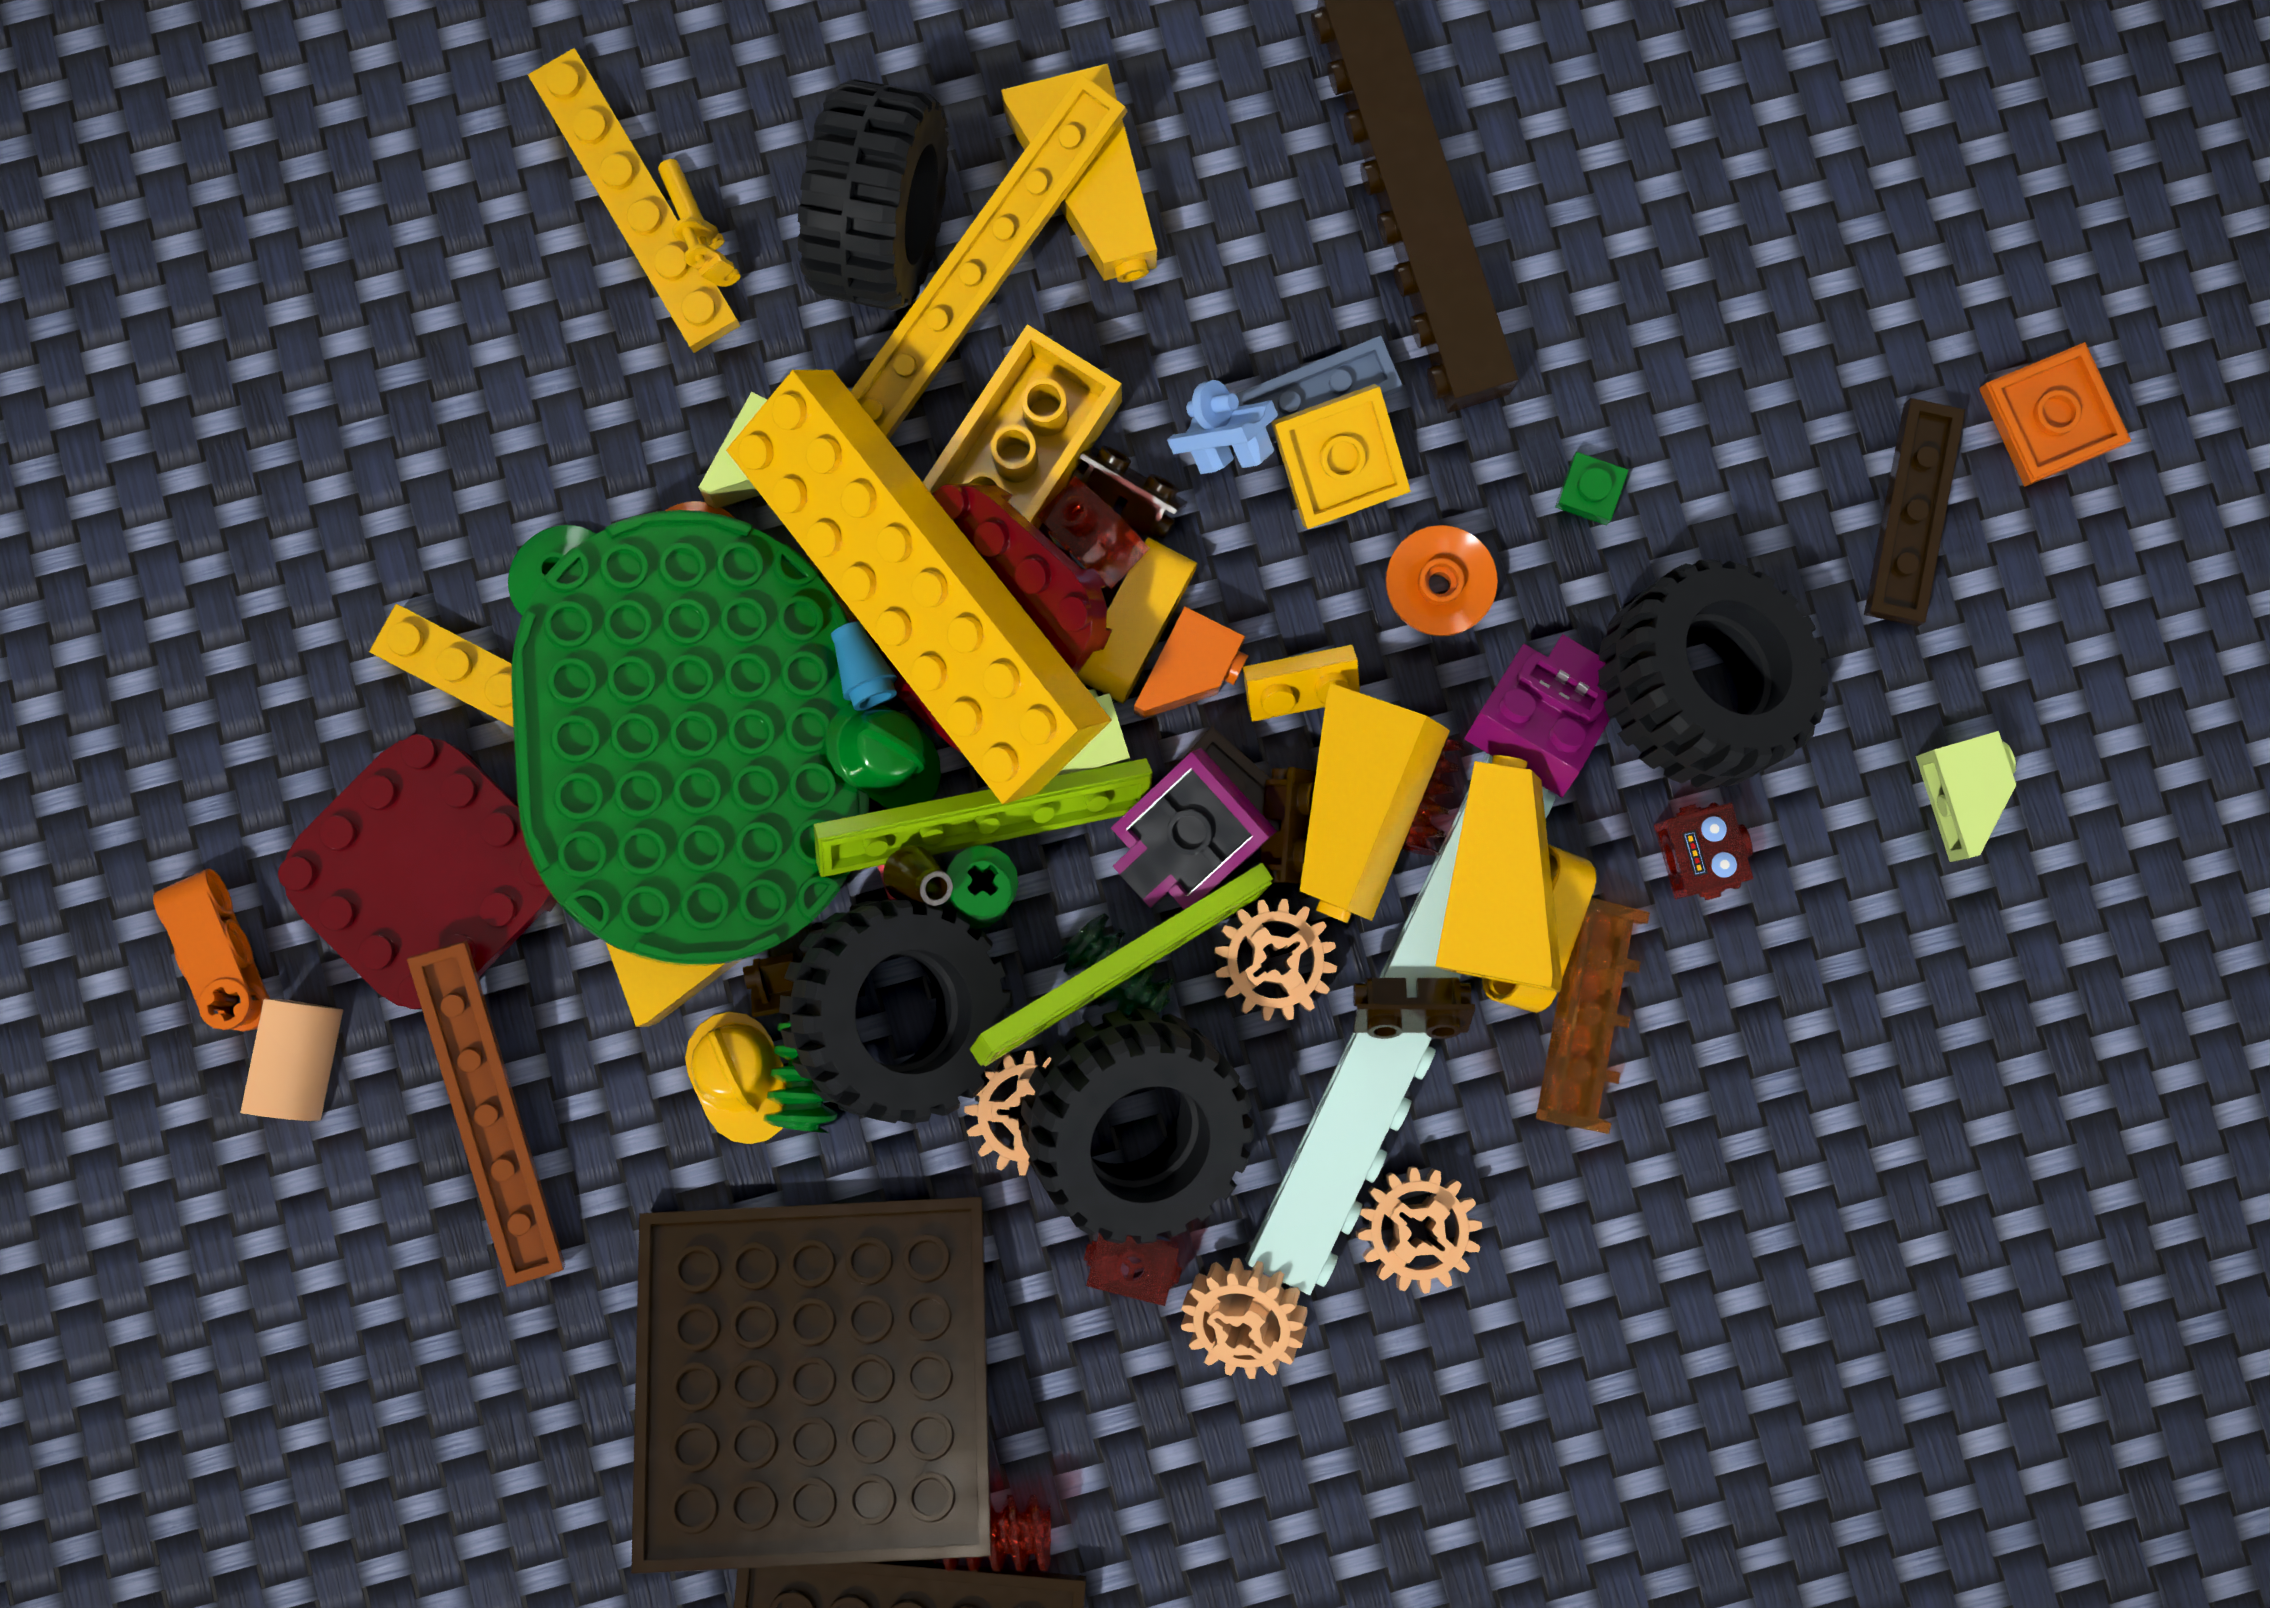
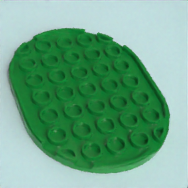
M672 510L633 516L607 526L605 530L570 549L544 576L543 581L524 611L515 638L511 665L517 803L525 845L537 873L559 905L577 923L597 938L617 949L640 958L682 966H708L752 957L791 938L811 923L830 904L850 873L846 872L826 877L820 876L816 863L814 824L867 814L869 811V796H867V792L865 794L852 787L835 773L827 758L825 736L829 722L838 710L852 703L843 698L836 650L831 638V633L835 629L849 623L841 604L836 602L830 590L817 575L818 571L788 544L780 543L766 533L752 528L753 525L745 521L704 511Z

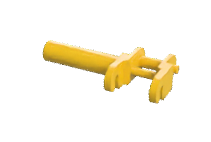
M675 159L664 160L658 166V171L680 218L674 224L672 231L677 239L688 246V250L684 254L686 263L697 269L701 277L720 287L733 285L740 279L741 275L738 269H734L733 262L727 260L722 253L716 251L725 242L722 234L719 233L716 226L704 220L678 161Z

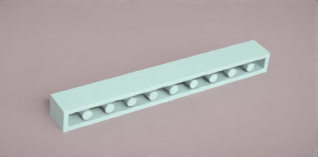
M1486 753L1481 762L1492 764L1493 756ZM1542 786L1546 819L1556 796L1549 793V790ZM1469 789L1379 978H1406L1407 998H1417V978L1458 977L1460 979L1462 975L1447 972L1435 965ZM1352 1033L1246 1255L1245 1261L1247 1265L1253 1267L1257 1261L1263 1262V1273L1272 1276L1281 1271L1285 1274L1283 1283L1294 1288L1298 1287L1300 1291L1311 1295L1315 1284L1322 1287L1327 1284L1338 1259L1337 1255L1331 1253L1340 1231L1347 1235L1352 1231L1363 1206L1362 1203L1355 1200L1363 1182L1367 1180L1373 1183L1376 1180L1387 1156V1152L1380 1149V1146L1389 1128L1398 1131L1412 1102L1404 1097L1413 1077L1420 1080L1423 1079L1435 1055L1436 1049L1428 1046L1431 1037L1427 1036L1426 1033H1402L1397 1037L1389 1039L1374 1038L1369 1036L1368 1033Z

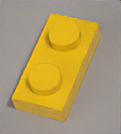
M1353 645L1243 666L1247 705L1252 722L1325 707L1326 696L1331 683L1360 693L1358 661Z

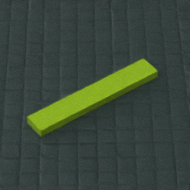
M1147 758L1058 775L1037 794L1003 805L992 790L988 789L814 824L816 863L820 876L826 877L885 865L887 859L894 852L906 846H919L929 851L931 855L1124 816L1151 790L1153 772Z
M1260 863L984 1031L971 1046L970 1051L979 1065L986 1067L1257 900L1272 884V876L1263 863Z

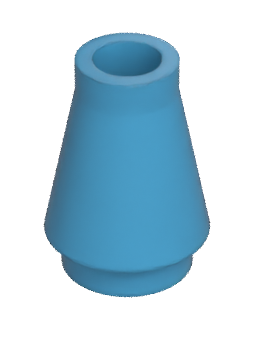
M857 621L847 623L835 629L831 633V638L835 645L843 698L851 701L855 710L862 711L880 706L895 697L897 691L893 683L897 680V676L867 635L864 626Z

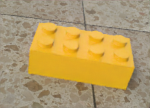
M1027 324L933 465L923 484L931 494L943 485L965 483L995 484L1012 494L1008 503L1039 529L1070 482L1074 471L1082 464L1083 460L1079 456L1082 452L1093 447L1122 403V383Z

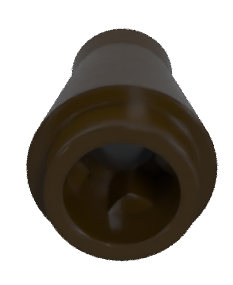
M919 846L903 847L894 852L885 863L883 871L884 884L889 894L895 899L937 906L946 902L951 896L953 890L951 878L942 871L934 857L926 849Z

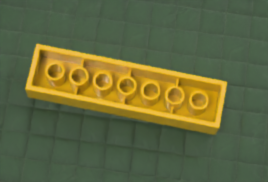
M792 370L726 451L1002 805L1037 794L1112 719L936 501L931 492L833 370Z

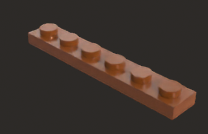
M465 940L409 956L407 958L409 969L506 1286L510 1287L562 1271L565 1267L564 1258L468 941Z

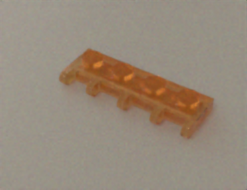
M1591 898L1562 978L1536 1119L1610 1134L1612 1123L1599 1119L1598 1114L1604 1082L1619 1084L1621 1075L1619 1072L1607 1070L1614 1027L1629 1029L1631 1017L1617 1014L1624 972L1639 973L1641 965L1639 961L1627 959L1633 923L1648 924L1650 912Z

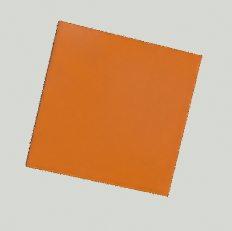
M2085 342L1987 382L1979 388L2024 487L2131 442Z

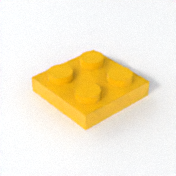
M1373 384L1271 422L1302 524L1307 529L1411 492L1380 386Z

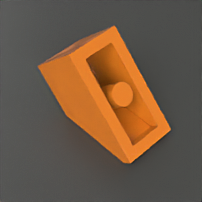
M1184 606L1134 705V714L1147 718L1217 695L1224 681L1235 685L1249 655L1240 651L1245 636Z

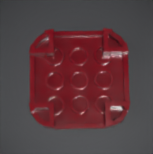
M995 484L943 485L937 491H934L932 495L1077 675L1094 651L1105 648L1112 629L1106 628L1107 607L1101 588L1107 585L1094 568L1082 569L1008 503L1012 494ZM865 629L867 635L897 676V680L893 683L897 691L896 695L951 747L961 752Z
M420 734L411 735L405 740H400L380 753L298 836L287 852L286 860L282 862L278 870L279 881L285 887L286 896L297 913L378 994L395 1005L404 1006L409 1009H422L407 962L409 956L467 940L479 978L544 911L551 912L557 903L537 873L526 848L520 826L518 804L472 760L473 757L444 740L429 738Z

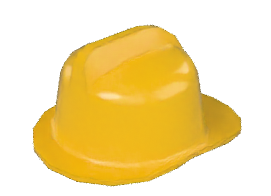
M726 1012L713 1015L701 1023L689 1039L685 1055L688 1076L707 1118L718 1133L733 1142L745 1144L767 1141L783 1129V1127L773 1126L764 1122L763 1118L765 1114L781 1111L782 1106L767 1099V1093L785 1088V1083L770 1076L771 1069L783 1067L784 1065L780 1056L774 1053L775 1045L760 1022L747 1014Z

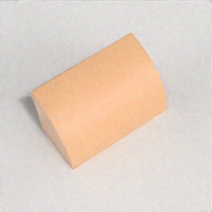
M263 1000L240 1113L299 1121L321 1120L343 1009L293 1000Z

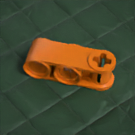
M208 868L154 892L153 902L156 913L168 932L174 947L177 964L181 973L188 981L199 1008L200 1016L204 1022L215 1029L221 1030L232 1029L246 1032L257 1029L263 1000L270 999L255 965L251 945L239 926L233 911L230 894L220 876L214 870ZM236 995L240 997L241 1003L236 1004ZM230 1007H233L234 1015H231Z

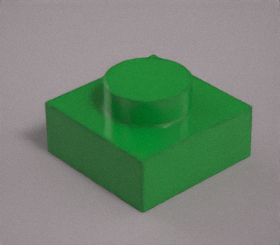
M1576 452L1571 459L1555 508L1607 526L1612 520L1628 469Z

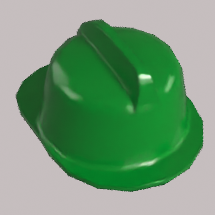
M851 703L838 710L829 722L825 736L827 758L835 773L846 783L865 794L867 792L869 798L887 809L927 802L933 798L937 792L941 777L940 758L933 742L907 715L884 705L857 711Z

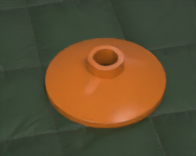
M1444 525L1430 526L1412 533L1398 545L1387 566L1386 590L1394 611L1407 625L1428 635L1450 636L1472 628L1487 614L1496 596L1497 570L1490 552L1479 539L1457 527ZM1433 576L1444 577L1449 585L1448 591L1443 594L1433 592L1429 586V579Z

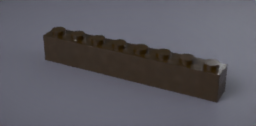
M1318 0L1316 11L1311 13L1314 36L1319 45H1327L1332 62L1327 63L1329 81L1335 95L1343 94L1348 112L1344 113L1346 133L1351 145H1360L1365 162L1360 164L1363 185L1369 196L1376 194L1382 212L1377 214L1378 230L1385 246H1393L1398 264L1393 267L1398 291L1402 297H1410L1415 315L1410 317L1411 330L1418 348L1426 347L1432 364L1431 367L1427 368V377L1432 394L1436 400L1443 398L1447 413L1510 395L1519 379L1393 0Z

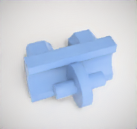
M1204 381L1195 388L1192 400L1186 406L1188 415L1193 417L1189 429L1186 433L1170 436L1167 439L1173 454L1191 452L1200 474L1216 472L1226 467L1234 459L1229 445H1232L1242 468L1257 466L1274 452V447L1265 428L1278 416L1272 400L1238 406V397L1234 393H1229L1226 386L1220 381Z

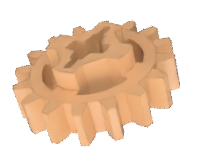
M1281 899L1276 911L1270 912L1265 900H1259L1257 902L1256 916L1251 917L1248 912L1240 909L1236 915L1242 926L1237 930L1225 925L1221 930L1224 936L1231 941L1229 947L1221 946L1214 949L1215 955L1227 960V966L1215 971L1216 978L1230 977L1232 985L1226 990L1224 995L1228 999L1240 993L1245 998L1241 1007V1012L1247 1014L1255 1005L1262 1007L1261 1015L1263 1021H1270L1274 1008H1280L1284 1018L1291 1020L1294 1019L1293 1005L1299 1003L1305 1010L1311 1011L1315 1007L1309 995L1313 991L1324 995L1328 994L1329 987L1320 979L1322 974L1335 973L1337 966L1325 962L1324 954L1334 950L1336 945L1335 942L1321 943L1318 935L1327 926L1324 921L1313 926L1306 922L1310 908L1304 906L1296 915L1289 913L1288 899ZM1278 922L1287 924L1298 931L1289 938L1273 936L1262 924ZM1245 937L1253 949L1250 966L1239 973L1237 955L1240 944ZM1293 943L1296 944V948L1288 953L1289 957L1283 962L1284 967L1287 969L1283 975L1274 969L1254 977L1253 973L1262 967L1261 963L1267 958L1263 951L1266 946L1269 945L1272 950L1277 951L1281 948L1286 949ZM1310 947L1313 962L1310 976L1305 983L1298 969L1301 953ZM1262 982L1279 984L1288 997L1268 998L1255 993L1252 989Z
M1027 1051L1024 1062L1020 1065L1016 1064L1015 1059L1010 1053L1003 1056L1004 1070L1001 1072L996 1070L995 1073L984 1071L990 1081L977 1094L980 1097L979 1103L964 1107V1113L978 1117V1124L967 1130L968 1136L983 1135L986 1140L978 1151L980 1156H985L994 1150L1000 1154L997 1160V1169L1002 1171L1009 1164L1010 1160L1017 1161L1019 1175L1023 1176L1028 1172L1030 1166L1028 1159L1030 1156L1022 1143L1020 1131L1022 1129L1021 1118L1012 1117V1114L1001 1113L1000 1109L1009 1110L1012 1107L1022 1104L1024 1096L1035 1094L1034 1089L1029 1083L1036 1066H1039L1036 1065L1034 1051ZM1050 1057L1044 1062L1042 1067H1047L1051 1061ZM1018 1075L1017 1091L1006 1100H991L996 1089L1005 1080ZM990 1121L1002 1122L1014 1135V1148L1007 1146L996 1136Z
M1411 1166L1407 1169V1181L1401 1182L1395 1174L1390 1172L1386 1174L1389 1189L1382 1192L1375 1187H1370L1368 1192L1376 1203L1373 1208L1362 1207L1360 1215L1369 1220V1227L1357 1230L1356 1237L1361 1240L1371 1241L1372 1246L1366 1249L1362 1256L1366 1262L1378 1259L1382 1261L1376 1273L1380 1279L1384 1281L1395 1272L1397 1274L1396 1285L1399 1290L1406 1291L1413 1279L1417 1280L1420 1291L1426 1294L1430 1293L1431 1279L1437 1278L1448 1288L1452 1286L1451 1276L1448 1271L1453 1267L1465 1273L1470 1270L1462 1256L1465 1251H1480V1246L1469 1239V1232L1481 1229L1482 1222L1467 1218L1466 1213L1476 1205V1202L1471 1197L1459 1200L1456 1198L1462 1185L1459 1181L1453 1179L1442 1187L1440 1186L1441 1171L1432 1168L1426 1180H1421L1418 1169ZM1414 1191L1432 1193L1430 1197L1427 1196L1422 1204L1405 1205L1398 1199L1400 1196ZM1450 1210L1453 1213L1456 1225L1453 1244L1446 1239L1444 1223L1450 1214ZM1400 1212L1409 1218L1413 1217L1419 1221H1423L1428 1216L1430 1219L1425 1227L1431 1233L1430 1236L1437 1241L1438 1245L1434 1246L1427 1240L1423 1241L1417 1237L1409 1243L1408 1239L1411 1237L1412 1232L1406 1226L1407 1222L1399 1216ZM1384 1214L1392 1220L1394 1236L1387 1245V1250L1381 1235ZM1434 1255L1440 1260L1426 1267L1415 1268L1405 1266L1407 1263L1410 1264L1415 1256Z
M1233 1258L1229 1271H1225L1217 1262L1212 1263L1207 1276L1200 1273L1195 1276L1192 1287L1187 1291L1181 1308L1185 1312L1181 1329L1193 1332L1189 1343L1191 1350L1205 1348L1208 1353L1204 1363L1210 1366L1218 1360L1225 1362V1374L1229 1376L1235 1372L1236 1367H1243L1249 1379H1255L1258 1367L1261 1366L1269 1374H1277L1280 1361L1289 1365L1294 1361L1297 1348L1302 1347L1307 1330L1304 1323L1308 1310L1307 1307L1297 1305L1300 1295L1298 1287L1284 1290L1281 1284L1285 1274L1279 1271L1271 1277L1264 1275L1263 1262L1260 1261L1255 1263L1252 1271L1244 1270L1239 1258Z

